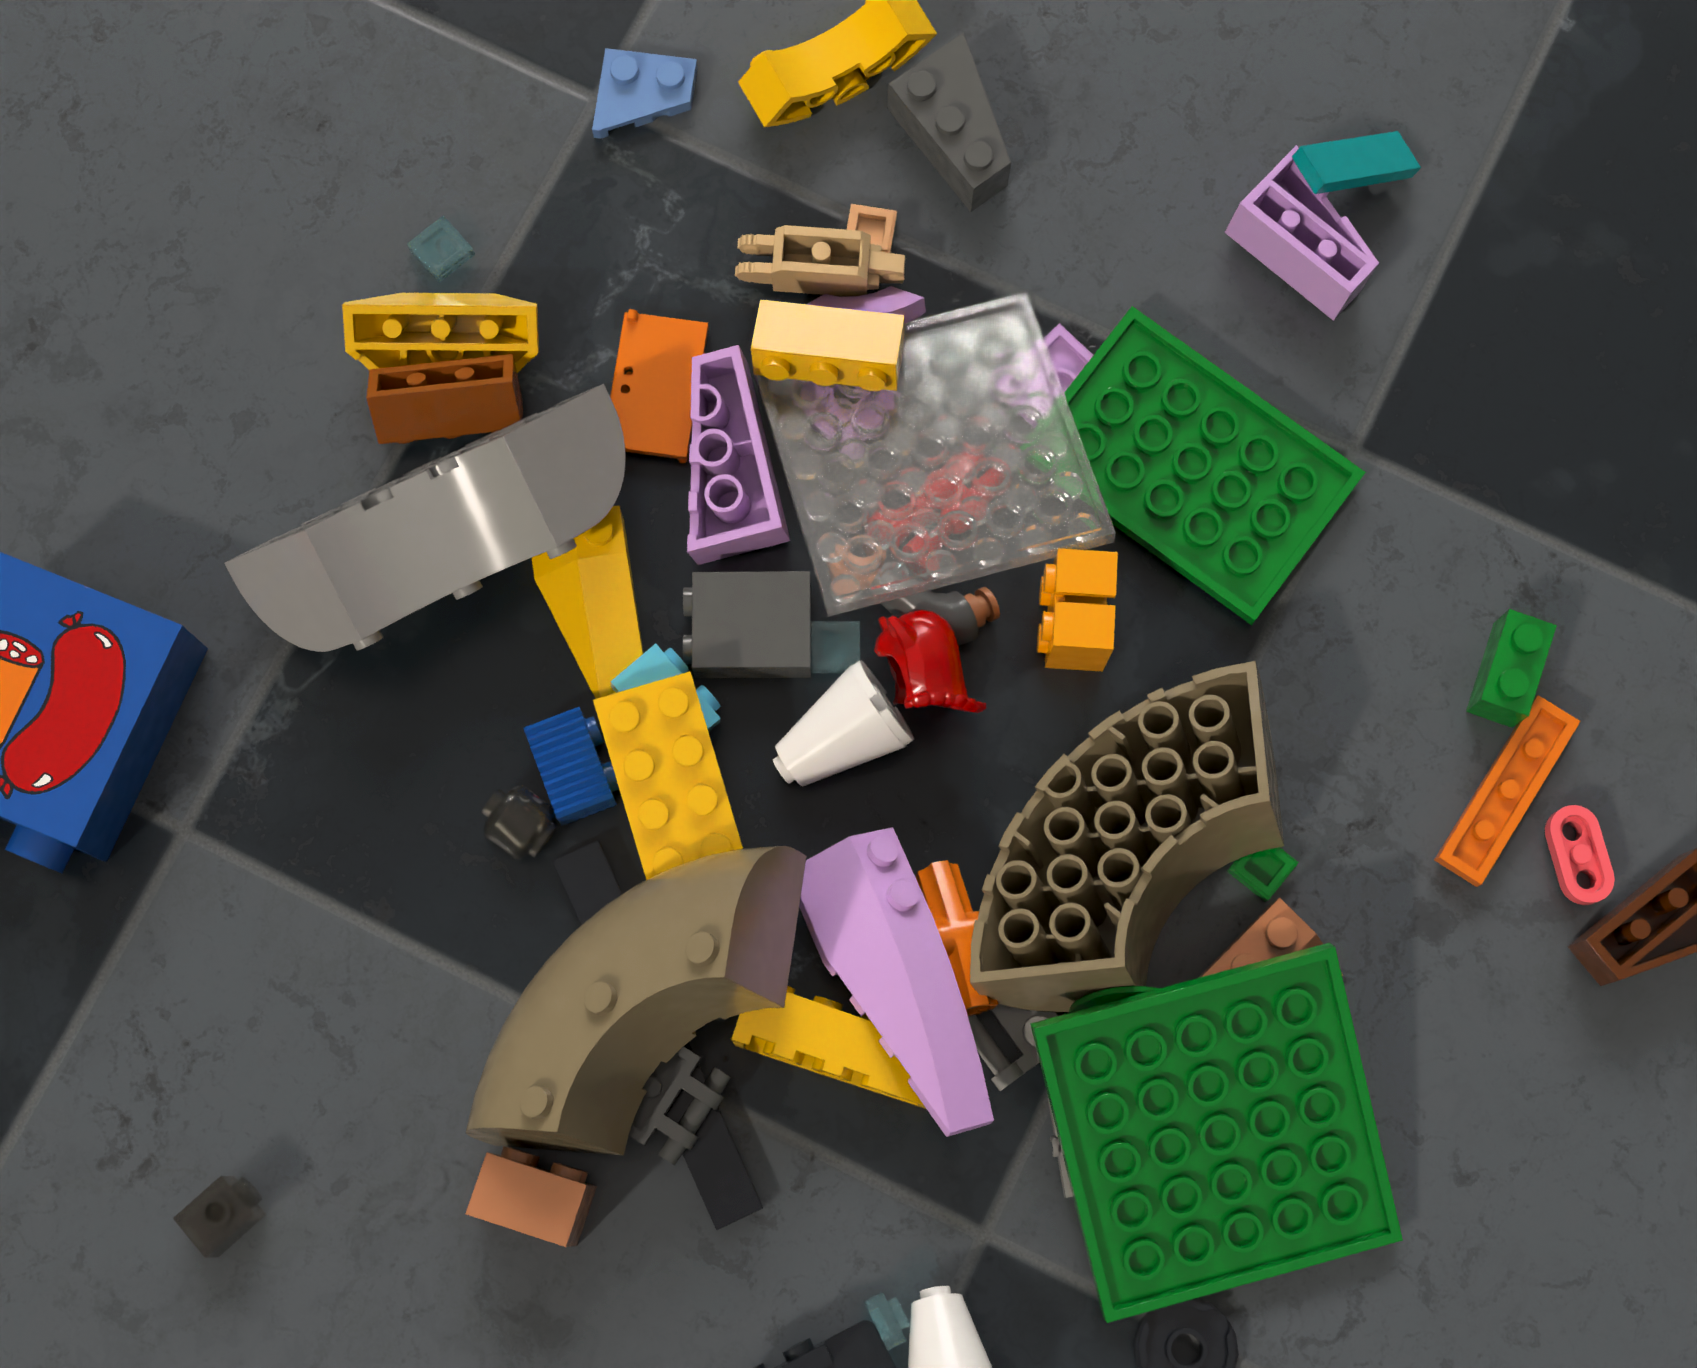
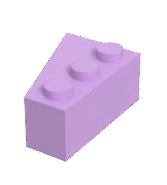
M1296 145L1241 201L1225 233L1334 321L1361 292L1379 262L1347 216L1341 218L1327 198L1329 192L1313 193L1292 158V155L1299 149Z

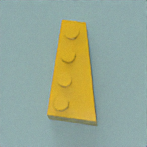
M787 986L784 1008H765L739 1014L731 1039L736 1047L925 1108L908 1084L910 1075L898 1058L895 1056L890 1058L879 1043L882 1036L866 1013L861 1017L842 1011L843 1004L820 996H814L812 1001L795 995V989Z

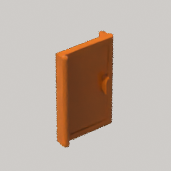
M629 309L628 312L624 313L610 398L621 423L625 452L676 458L680 463L687 462L692 436V420L690 418L692 357L705 354L709 331L708 323L639 314L634 309ZM628 369H630V370L633 371V372H630V371H629V372H627L626 374H624L625 371L628 370Z

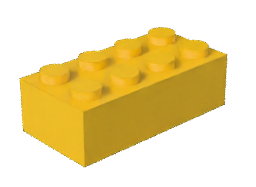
M685 672L594 699L593 702L646 880L668 869L708 855L743 849L691 672Z

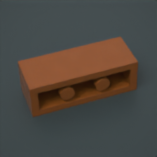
M513 354L369 370L366 398L378 444H406L414 440L442 437L451 439L462 435L493 433L522 420L523 398Z

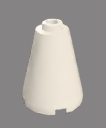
M862 660L853 665L851 664L775 745L778 756L773 759V763L788 784L796 780L802 787L905 748L907 744L914 740V736L897 707H893L885 695L887 693Z
M936 1286L920 1291L921 1299L911 1303L908 1368H992L963 1296L951 1293L950 1286Z

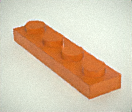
M1537 695L1534 698L1529 716L1517 724L1434 861L1475 887L1482 885L1581 721Z

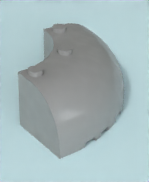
M601 384L566 399L554 407L532 414L512 425L465 445L466 447L442 458L439 457L403 474V477L395 479L377 489L369 490L343 503L342 506L302 523L301 526L276 536L224 564L252 610L270 629L288 642L300 648L316 652L331 651L352 643L356 651L368 647L384 638L381 629L453 593L456 600L463 598L483 587L480 582L481 579L544 552H547L549 558L553 559L577 547L574 538L598 524L609 513L618 498L623 483L625 443L617 411L605 385Z

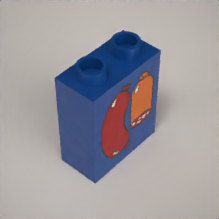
M1 552L0 819L16 825L5 850L63 874L74 849L107 862L208 648L181 624Z

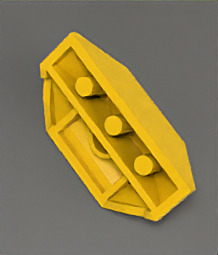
M396 293L344 302L342 304L345 352L355 360L358 359L369 370L513 354L518 373L539 353L537 304L496 293Z

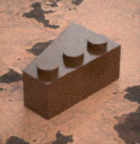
M1697 848L1677 856L1567 946L1600 986L1628 978L1697 952Z

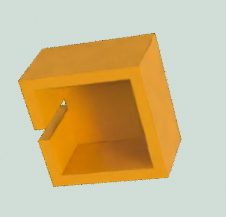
M1058 548L1053 564H1045L1044 576H1041L1039 605L1048 606V612L1043 611L1042 623H1039L1037 635V653H1045V668L1103 672L1114 650L1116 605H1107V598L1116 597L1118 552Z

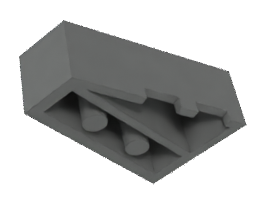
M963 32L888 83L887 109L968 210L972 212L1008 186L1011 160Z

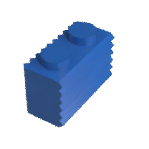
M580 707L523 728L555 816L561 826L617 805L613 792L619 790V786L611 761L602 764L596 746L604 744L594 716L585 719Z

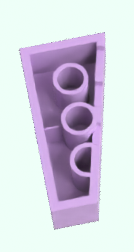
M739 345L692 357L690 417L692 420V444H690L689 453L691 491H689L688 511L690 513V532L687 537L688 554L697 565L790 541L749 365Z

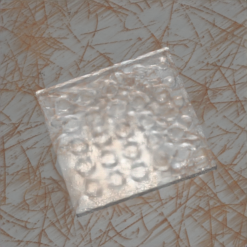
M1027 292L905 323V343L897 391L884 389L880 391H867L858 386L840 384L821 386L812 381L795 379L776 381L764 376L754 375L828 617L1056 558L1058 548L1087 550L1115 541V529Z

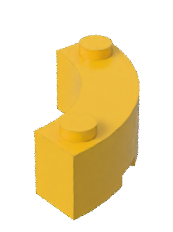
M866 0L865 4L847 19L808 41L781 50L761 52L752 59L750 68L738 83L764 127L796 122L811 117L812 112L810 108L820 106L831 99L838 106L868 90L867 79L883 72L889 66H891L893 71L899 69L937 35V32L917 0Z

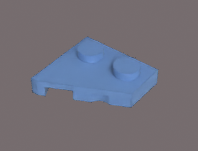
M605 48L592 127L594 138L601 139L609 136V130L634 123L635 127L651 123L663 115L673 116L691 110L698 69L697 59Z

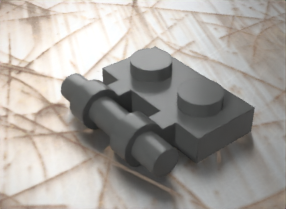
M684 1046L667 1063L661 1061L643 1087L647 1092L637 1110L629 1132L630 1137L646 1146L656 1129L669 1136L658 1155L673 1165H676L686 1148L691 1151L699 1138L695 1135L710 1110L716 1111L724 1100L721 1093L731 1077L716 1067L712 1069L703 1084L693 1078L691 1075L702 1058ZM683 1089L692 1095L694 1099L680 1121L676 1123L667 1117L666 1113Z

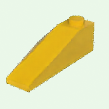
M620 505L613 506L598 524L575 537L574 541L577 547L553 559L549 558L547 552L532 557L535 582L595 699L616 693L611 687L610 681L644 654L626 530Z

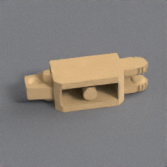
M784 225L775 229V235L746 234L738 238L737 249H740L742 253L773 256V263L739 262L735 268V276L744 282L772 284L773 291L828 294L848 297L866 295L867 290L879 289V283L903 284L906 258L905 255L882 252V246L870 244L871 235L863 231Z

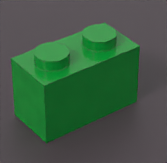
M1512 609L1506 611L1495 621L1466 712L1511 728L1526 719L1531 711L1557 625Z

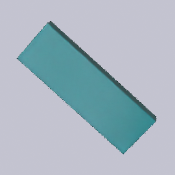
M1398 131L1303 145L1292 155L1295 164L1314 194L1409 179L1421 169V166Z

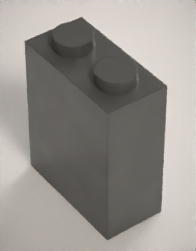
M810 571L692 572V587L683 588L684 617L692 616V635H683V662L685 664H692L694 678H811Z

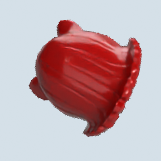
M926 610L906 613L899 618L895 616L886 618L883 616L878 619L883 632L876 639L874 651L878 657L886 656L892 676L895 680L894 705L903 704L905 709L936 705L973 713H980L986 709V703L976 701L968 696L958 642L954 630L946 619L933 611Z

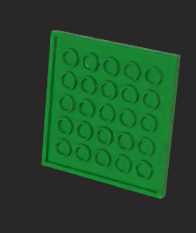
M1331 943L1030 1024L1102 1316L1106 1323L1403 1241L1336 947Z

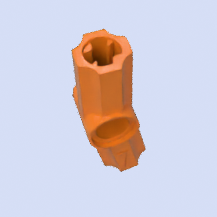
M948 860L931 863L928 867L917 871L916 880L932 913L951 962L967 1015H978L994 1009L998 1005L997 1000L978 994L970 984L971 941L975 920H978L979 911L972 910L958 864L949 863Z

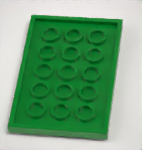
M1133 306L1021 447L1018 454L1024 461L1250 625L1254 623L1366 473Z

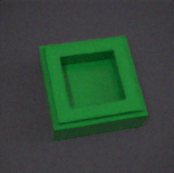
M1278 847L1237 859L1228 868L1227 872L1266 903L1299 862Z

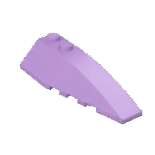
M891 827L849 836L807 859L799 907L825 967L832 976L838 974L852 994V997L849 999L860 1016L866 1013L882 1036L879 1043L890 1058L893 1056L898 1058L910 1075L908 1084L946 1137L990 1125L994 1121L967 1011L936 923L894 828Z

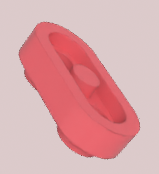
M1578 805L1565 806L1554 812L1546 822L1545 837L1563 894L1570 901L1579 905H1591L1605 899L1614 887L1615 878L1597 818L1590 810ZM1564 825H1570L1575 829L1576 839L1574 841L1564 837L1562 831ZM1579 872L1587 874L1590 878V887L1588 889L1580 887L1577 883Z

